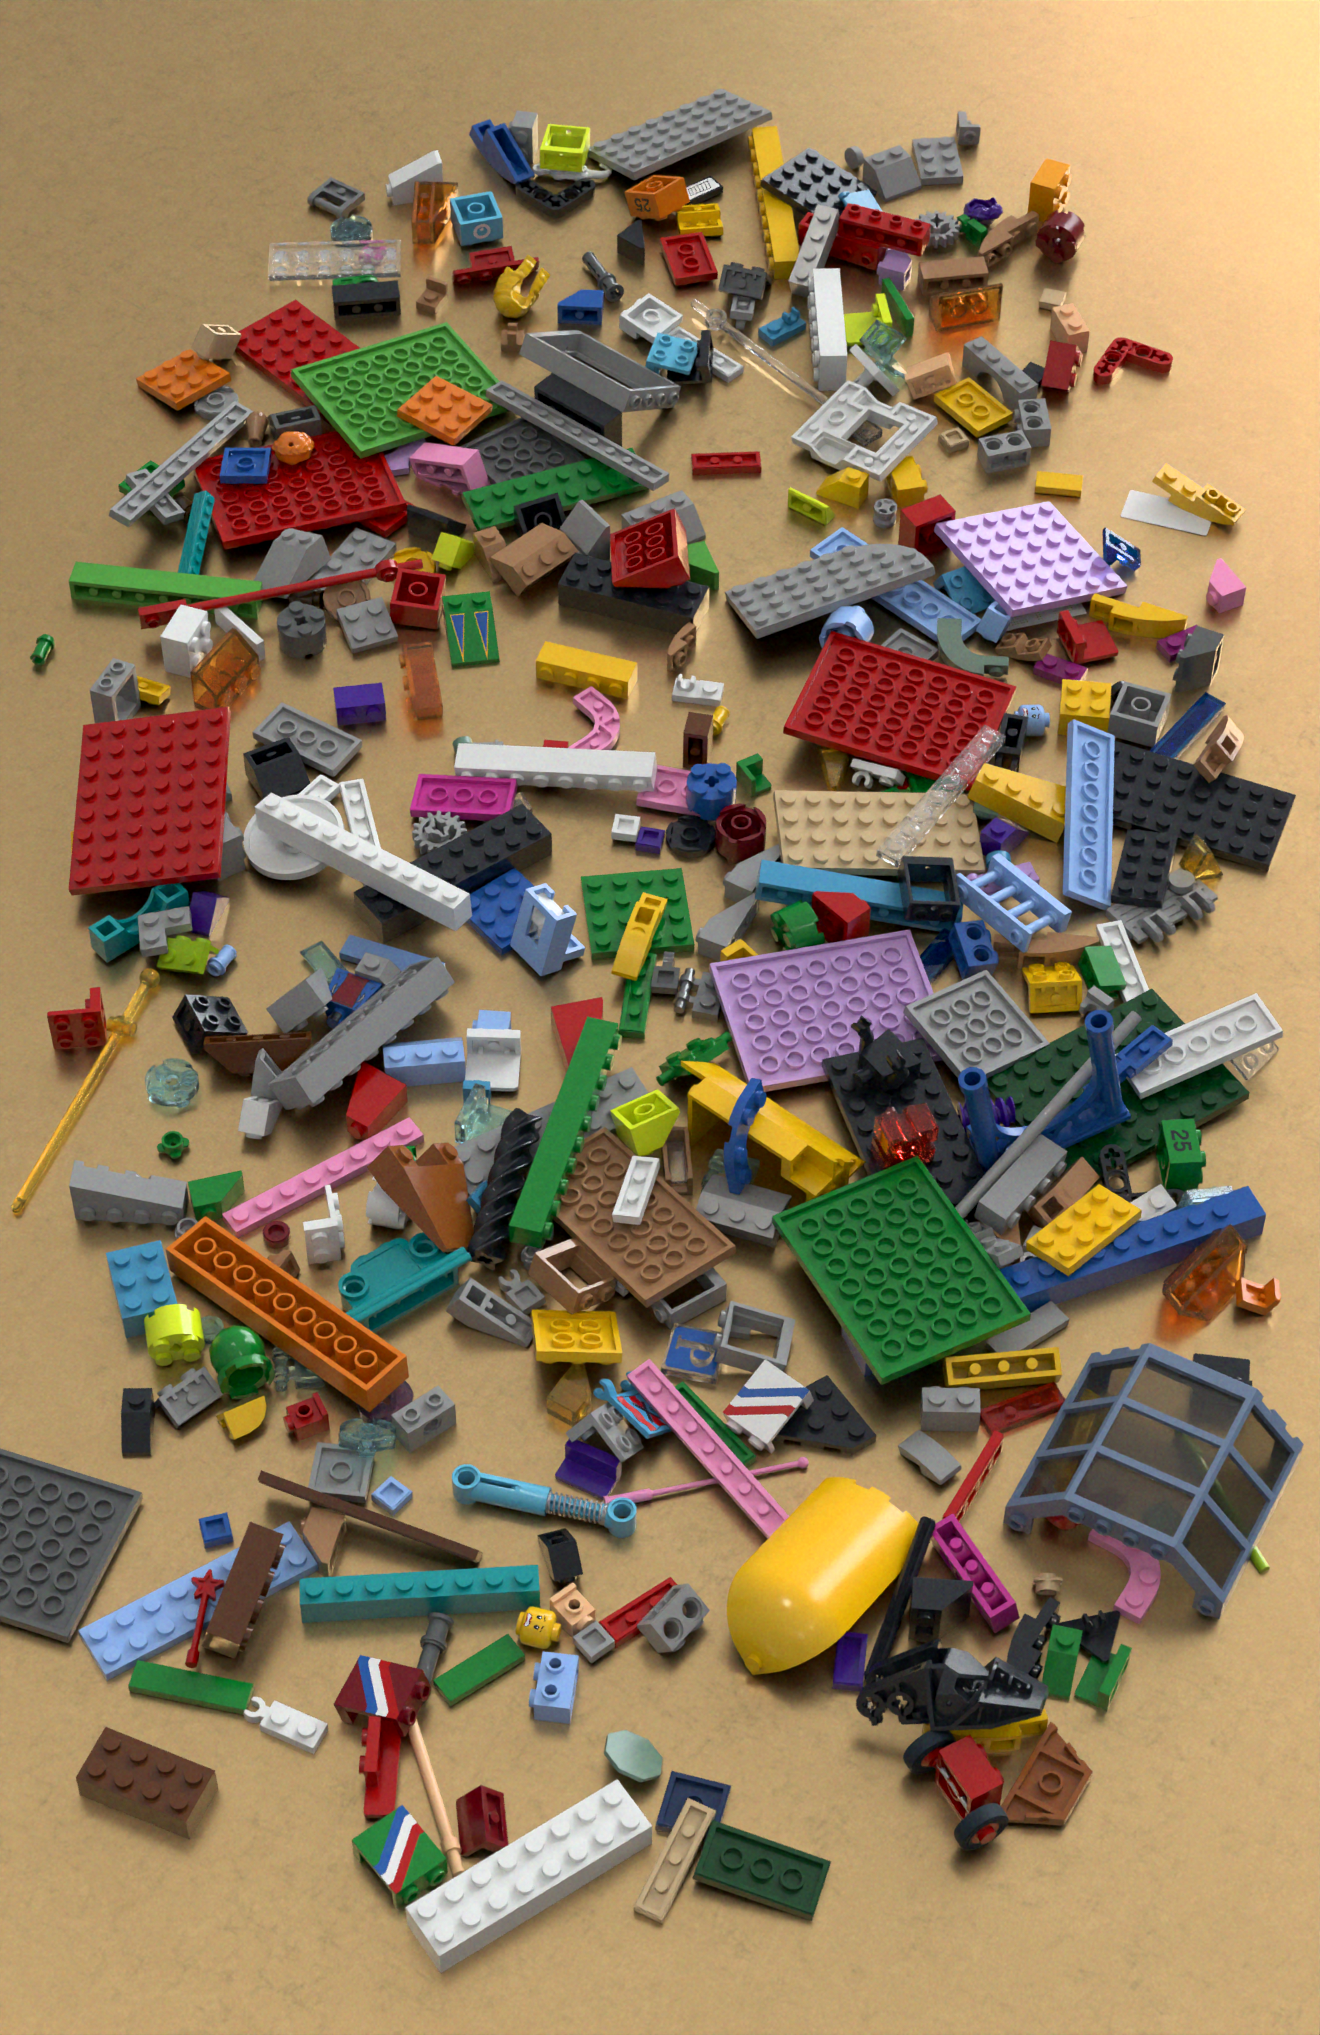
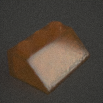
M999 283L941 293L930 297L928 315L936 332L1000 321L1003 285Z
M232 628L190 672L194 706L200 710L221 707L230 708L239 695H242L253 680H256L260 675L259 656L237 629Z

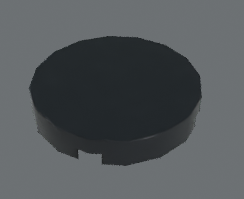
M699 816L679 817L678 821L674 823L672 821L666 829V845L671 852L678 856L698 858L706 855L714 847L715 828L713 825L711 827L708 824V820H703Z

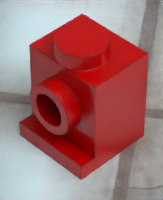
M318 1392L313 1393L309 1399L286 1407L287 1416L283 1417L285 1427L288 1433H294L298 1442L330 1430L328 1412Z

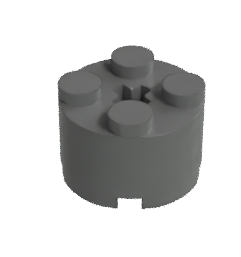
M294 601L278 615V640L281 650L286 655L301 659L305 658V655L312 653L313 656L318 655L324 650L327 644L325 616L322 609Z

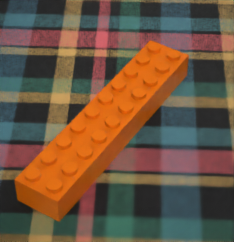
M208 1217L202 1218L165 1249L171 1272L367 1411L373 1410L409 1378L407 1356Z

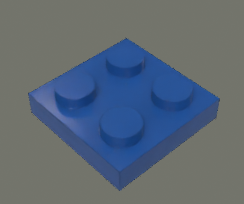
M225 448L220 471V482L229 484L267 483L272 458L271 448Z

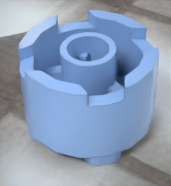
M858 605L853 607L841 606L829 615L822 628L819 640L823 649L830 632L834 631L870 642L874 634L873 624L862 607Z

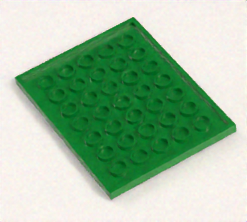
M918 1156L772 1216V1224L881 1385L1030 1321L1031 1313Z

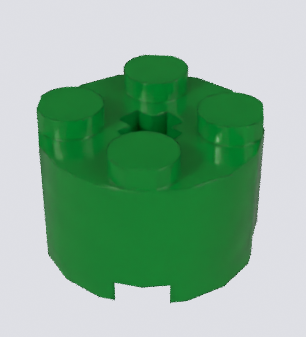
M799 900L770 915L774 927L770 928L772 936L776 942L781 941L784 946L783 951L825 943L824 933L818 934L815 923L819 920L806 901L802 903V900Z

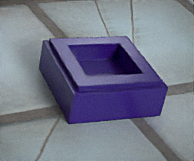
M640 826L635 850L660 854L665 838V830Z

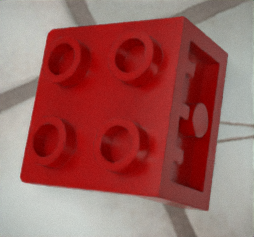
M1069 610L1059 611L1057 634L1072 663L1081 664L1118 656L1119 651L1102 620L1078 625L1077 620L1072 618Z
M100 987L90 988V999H85V1009L47 1012L54 1049L107 1045V1021Z

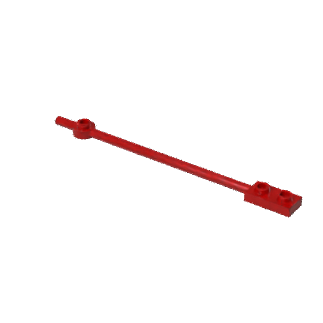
M387 559L380 561L372 569L188 605L186 600L182 599L138 608L141 630L167 625L180 605L207 611L376 577L380 581L392 582L396 579L398 568L422 569L423 563L422 559L402 563Z

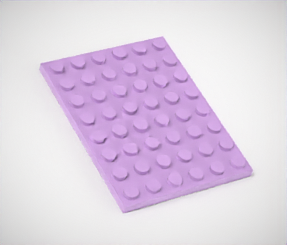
M910 929L710 963L709 971L746 1083L748 1084L751 1078L761 1079L764 1092L828 1081L822 1068V1059L859 1052L860 1037L851 1028V1024L858 1023L861 1015L871 1022L869 1027L874 1034V1040L888 1029L901 1042L923 1038L933 1061H942L941 1057L903 1013L905 1006L933 994Z

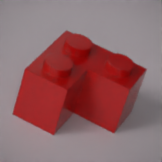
M1050 340L1041 384L1043 388L1070 392V388L1075 387L1077 374L1073 372H1076V367H1081L1083 354L1077 345Z

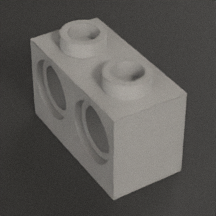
M1045 398L1018 400L1017 409L1013 410V421L1017 423L1016 431H1023L1031 447L1050 446L1051 424Z
M1022 430L979 438L977 457L986 474L1030 465L1031 446Z
M688 1583L674 1585L636 1626L658 1653L675 1652L684 1645V1638L704 1623L703 1618L710 1610ZM683 1604L686 1607V1616L683 1614L682 1611ZM664 1625H666L668 1630L667 1636H665L663 1631Z

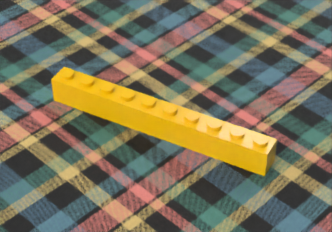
M777 126L752 128V136H748V149H750L752 173L757 175L754 177L755 189H757L762 229H765L764 243H766L769 271L773 270L774 279H789L799 255L792 207L760 186L762 178L784 164Z

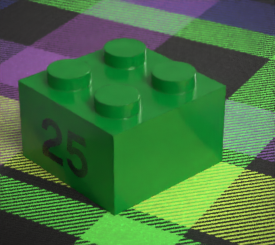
M1194 1119L1161 1120L1156 1148V1158L1162 1186L1164 1189H1180L1187 1196L1197 1195L1198 1185L1203 1183L1202 1167H1206L1205 1151L1200 1150L1202 1143L1201 1131L1196 1129Z

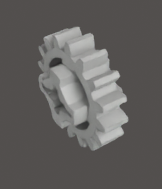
M935 210L933 214L926 211V215L919 214V218L914 219L931 224L930 242L927 247L930 245L938 248L939 245L946 247V243L952 245L954 240H958L960 225H958V219L953 220L954 215L946 216L945 211L941 214Z
M437 811V815L434 816L429 812L427 813L428 818L419 817V823H414L412 839L414 847L420 848V854H424L467 833V829L465 828V822L459 821L458 815L452 818L451 812L441 815V811Z

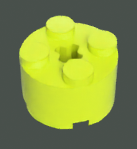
M171 1304L155 1309V1315L149 1318L148 1315L145 1317L144 1327L148 1354L151 1358L155 1359L156 1365L167 1366L173 1360L180 1359L192 1362L201 1357L200 1352L204 1349L205 1342L201 1315L198 1309L194 1308V1311L187 1310V1306L184 1304Z

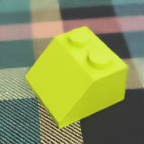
M657 1089L610 1110L618 1138L637 1156H647L656 1149L663 1147L680 1114V1110Z

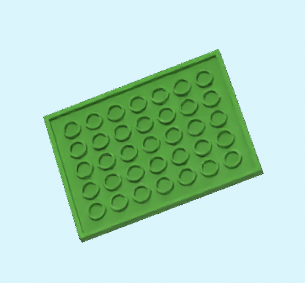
M447 322L291 369L292 379L359 458L432 436V434L397 417V410L435 376L492 404V412L486 418L510 411L486 398V389L500 381Z

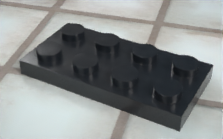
M1127 830L1111 893V903L1153 908L1163 907L1177 848L1178 834Z

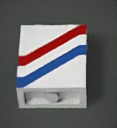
M765 1359L726 1407L723 1414L727 1420L726 1426L737 1435H740L741 1432L749 1437V1443L756 1449L762 1451L764 1448L772 1454L775 1448L771 1441L800 1405L808 1409L814 1399L810 1390Z

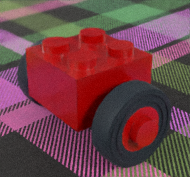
M930 1730L909 1745L904 1752L903 1759L913 1774H924L936 1768L935 1782L961 1819V1822L954 1830V1837L962 1849L966 1851L978 1849L1001 1834L1009 1821L1007 1814L1000 1806L1004 1779L1001 1772L996 1767L993 1768L987 1760V1753L980 1743L976 1744L971 1735L956 1741L950 1731Z

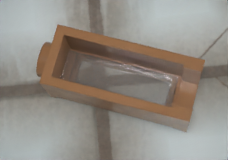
M673 1126L663 1147H661L664 1181L679 1195H693V1172L688 1126Z

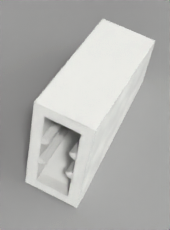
M438 150L432 151L389 174V184H385L386 195L391 197L393 205L444 198L442 161Z

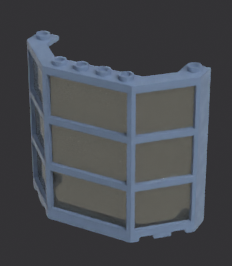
M1151 1343L1142 1344L1139 1349L1131 1350L1129 1347L1112 1349L1110 1354L1102 1355L1100 1352L1091 1353L1005 1507L1003 1523L1016 1531H1023L1028 1534L1032 1531L1034 1518L1063 1515L1074 1523L1088 1526L1097 1533L1115 1538L1130 1548H1137L1150 1554L1157 1560L1171 1563L1195 1591L1192 1607L1206 1616L1220 1619L1250 1560L1255 1546H1257L1300 1461L1304 1444L1298 1437L1292 1438L1285 1429L1286 1422L1275 1409L1269 1410L1262 1402L1264 1396L1257 1388Z

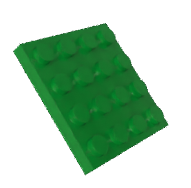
M682 868L581 876V889L592 960L616 958L634 906L637 901L639 902L643 892L668 899L667 907L653 936L649 953L664 954V952L694 951L695 944Z

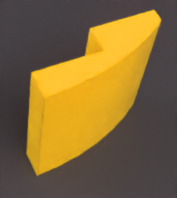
M718 203L684 205L681 210L676 211L680 235L702 232L703 236L724 235Z

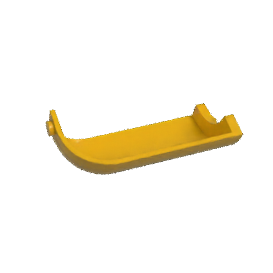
M829 1477L822 1481L741 1566L732 1580L727 1598L729 1631L734 1645L752 1675L779 1672L806 1662L833 1645L851 1628L901 1572L918 1526V1522L909 1512L905 1511L902 1513L889 1502L891 1497L874 1487L866 1489L859 1486L854 1479Z

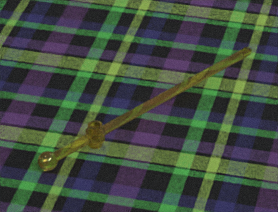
M152 968L143 970L139 977L141 984L123 1015L110 1016L108 1018L106 1029L112 1033L13 1201L11 1209L14 1213L20 1212L121 1037H133L135 1035L137 1022L132 1021V1018L149 989L159 984L160 975L156 970Z

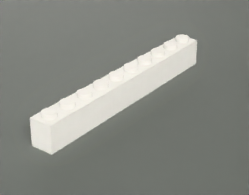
M270 793L255 806L259 830L450 929L457 931L472 917L470 894L273 793Z

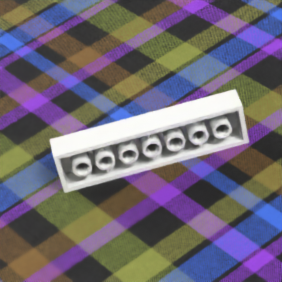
M617 1779L406 1906L407 1925L439 1972L442 1973L652 1844V1825Z

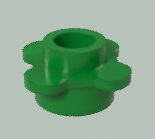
M170 1131L163 1135L162 1143L157 1145V1150L159 1153H167L171 1158L177 1159L181 1157L183 1149L189 1146V1140L183 1138L182 1134L177 1131Z

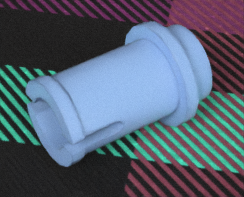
M224 945L218 955L207 961L208 972L213 976L223 975L226 972V967L237 957V951L230 945Z

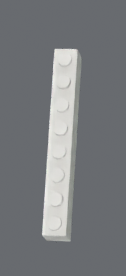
M458 743L454 765L456 776L517 779L518 786H551L566 789L572 787L589 790L610 789L613 791L633 790L637 792H654L658 768L655 752Z

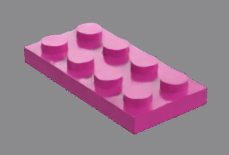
M419 774L410 807L411 817L428 818L427 813L430 812L434 816L437 815V811H441V815L451 812L452 818L458 815L459 819L490 821L513 809L518 787L517 779Z

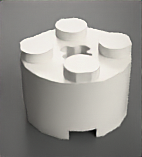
M377 1183L373 1191H369L366 1205V1217L369 1218L368 1224L398 1230L405 1229L407 1221L411 1219L383 1191L380 1185Z

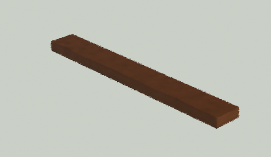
M262 1470L259 1474V1483L475 1563L480 1562L483 1553L469 1546Z

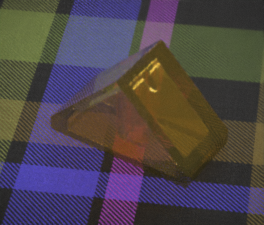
M1195 835L1178 865L1183 870L1191 872L1195 877V881L1220 878L1223 873L1212 851L1198 835Z

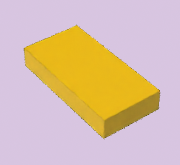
M1037 471L1035 492L1081 497L1083 475Z

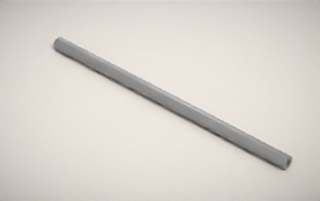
M1131 1011L1112 1032L1114 1049L1122 1043L1142 1020L1136 1012ZM1091 1058L1083 1064L955 1207L963 1219L1092 1076Z

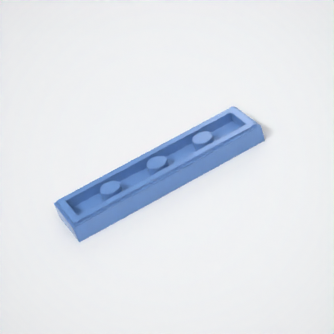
M349 935L339 952L340 959L359 964L365 952L390 959L401 971L410 964L431 959L353 935Z

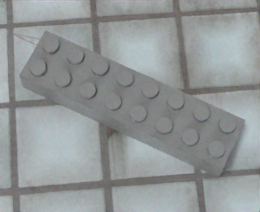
M438 957L410 964L268 1085L285 1110L293 1108L300 1110L307 1105H311V1107L318 1105L325 1099L324 1094L326 1092L333 1091L343 1084L342 1079L346 1075L350 1076L361 1068V1062L376 1056L379 1053L378 1048L382 1044L387 1045L397 1037L395 1035L396 1032L411 1026L416 1015H422L432 1007L430 1003L446 996L449 993L447 989L455 983Z

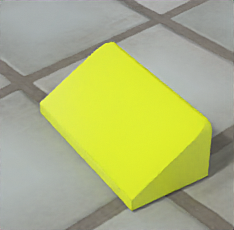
M791 487L788 489L789 508L824 525H827L835 517L834 512L828 505Z

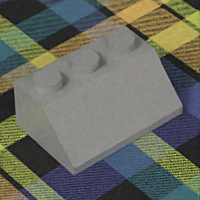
M682 490L621 514L622 529L675 508L686 529L687 544L696 543L706 538L695 505Z
M713 1174L701 1192L696 1210L721 1233L775 1248L780 1234L772 1224V1216L788 1210L792 1196L751 1184L745 1185L740 1195L730 1193L727 1178Z

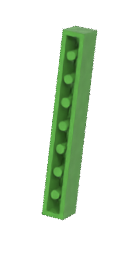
M75 562L69 578L72 599L145 607L185 599L188 605L263 590L262 582L85 562ZM263 600L228 606L227 608L237 617L258 619ZM214 609L207 610V613L215 614Z

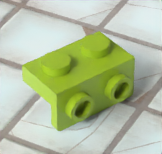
M176 935V938H167L168 953L160 954L157 967L167 971L203 975L209 954L218 955L219 949L211 945L212 942L204 938H196V941H191L188 937Z

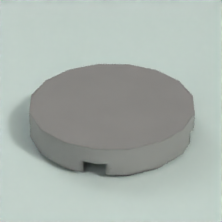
M223 385L194 401L193 405L199 416L213 420L232 402L236 401L239 403V398L231 387Z

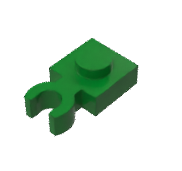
M966 214L958 216L957 219L961 222L959 224L960 232H964L966 240L980 249L984 238L988 234V229L974 218L970 220Z

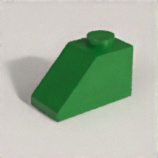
M242 1170L188 1181L190 1200L197 1222L205 1216L212 1221L223 1218L222 1214L229 1211L245 1191Z
M1053 1624L1042 1677V1683L1048 1686V1696L1065 1700L1070 1699L1083 1630Z

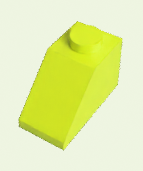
M441 532L431 559L438 561V566L450 571L452 567L461 569L474 555V542Z

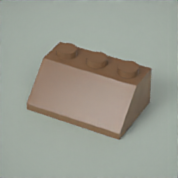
M541 523L491 556L489 560L518 597L567 564L578 550L564 532Z

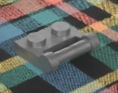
M331 177L309 195L307 203L313 207L318 206L333 213L338 219L344 221L348 214L365 200V193ZM324 197V198H326V199H328V200H330V201H332V202H334V203H336V204H339V205H341V206L338 207V206H336V205H334V204H332V203H330V202H328V201L323 200L322 198Z

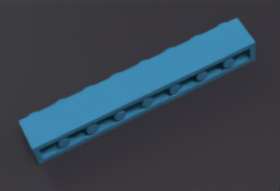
M761 859L755 891V899L785 905L802 900V903L806 901L812 908V894L816 891L854 893L861 900H865L868 903L869 907H871V920L950 933L953 924L962 921L963 903L961 901L955 922L905 920L899 883ZM911 886L913 900L945 901L943 891Z

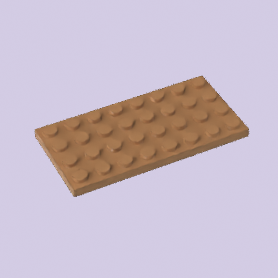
M604 1127L585 1138L582 1152L577 1153L575 1157L577 1159L575 1172L573 1175L569 1174L567 1179L569 1180L566 1196L561 1195L560 1213L558 1217H553V1220L572 1238H576L614 1278L647 1308L736 1254V1245L658 1175L641 1224L613 1222L612 1213L632 1156L636 1155ZM529 1172L523 1175L525 1180L527 1179Z

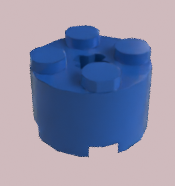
M708 763L703 765L695 764L691 768L686 784V804L690 812L693 810L700 815L701 819L714 821L719 817L723 808L736 804L737 779L731 771V767L726 763Z

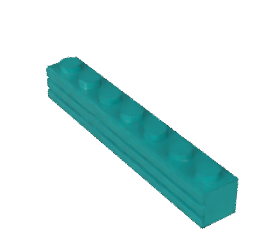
M207 490L194 494L178 573L199 575L215 498Z

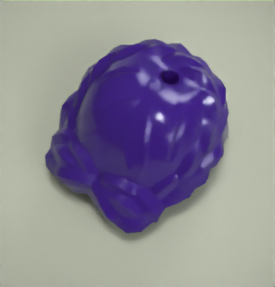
M994 197L989 200L974 198L965 204L963 214H966L970 220L974 218L984 226L992 224L1003 213L1001 205L997 203Z

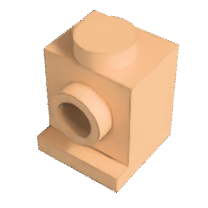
M573 1582L549 1599L550 1611L557 1615V1622L562 1624V1628L572 1638L596 1621L595 1608L582 1596Z

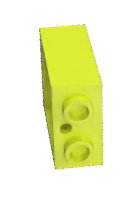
M548 124L540 148V169L582 172L590 148V128Z

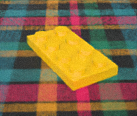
M1098 1184L1027 1240L1026 1250L1069 1276L1141 1218L1142 1210Z

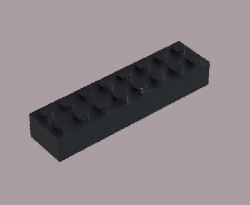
M522 803L410 862V864L471 894L513 868L521 871L551 855L552 833ZM367 885L353 892L355 913L383 944L431 919Z

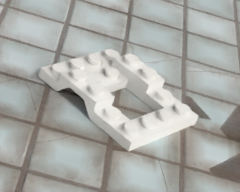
M847 380L791 436L793 444L810 451L813 459L839 470L850 467L868 473L869 477L881 482L938 422L935 416L899 402L893 407L877 401L867 388ZM866 420L889 430L893 426L900 428L876 453L847 441Z

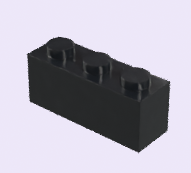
M398 280L332 285L335 320L401 315Z

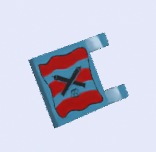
M602 1379L599 1382L603 1385L604 1391L601 1388H596L593 1391L595 1397L609 1401L647 1439L672 1431L628 1380H623L620 1383L621 1388L628 1392L617 1395L614 1384L609 1379Z

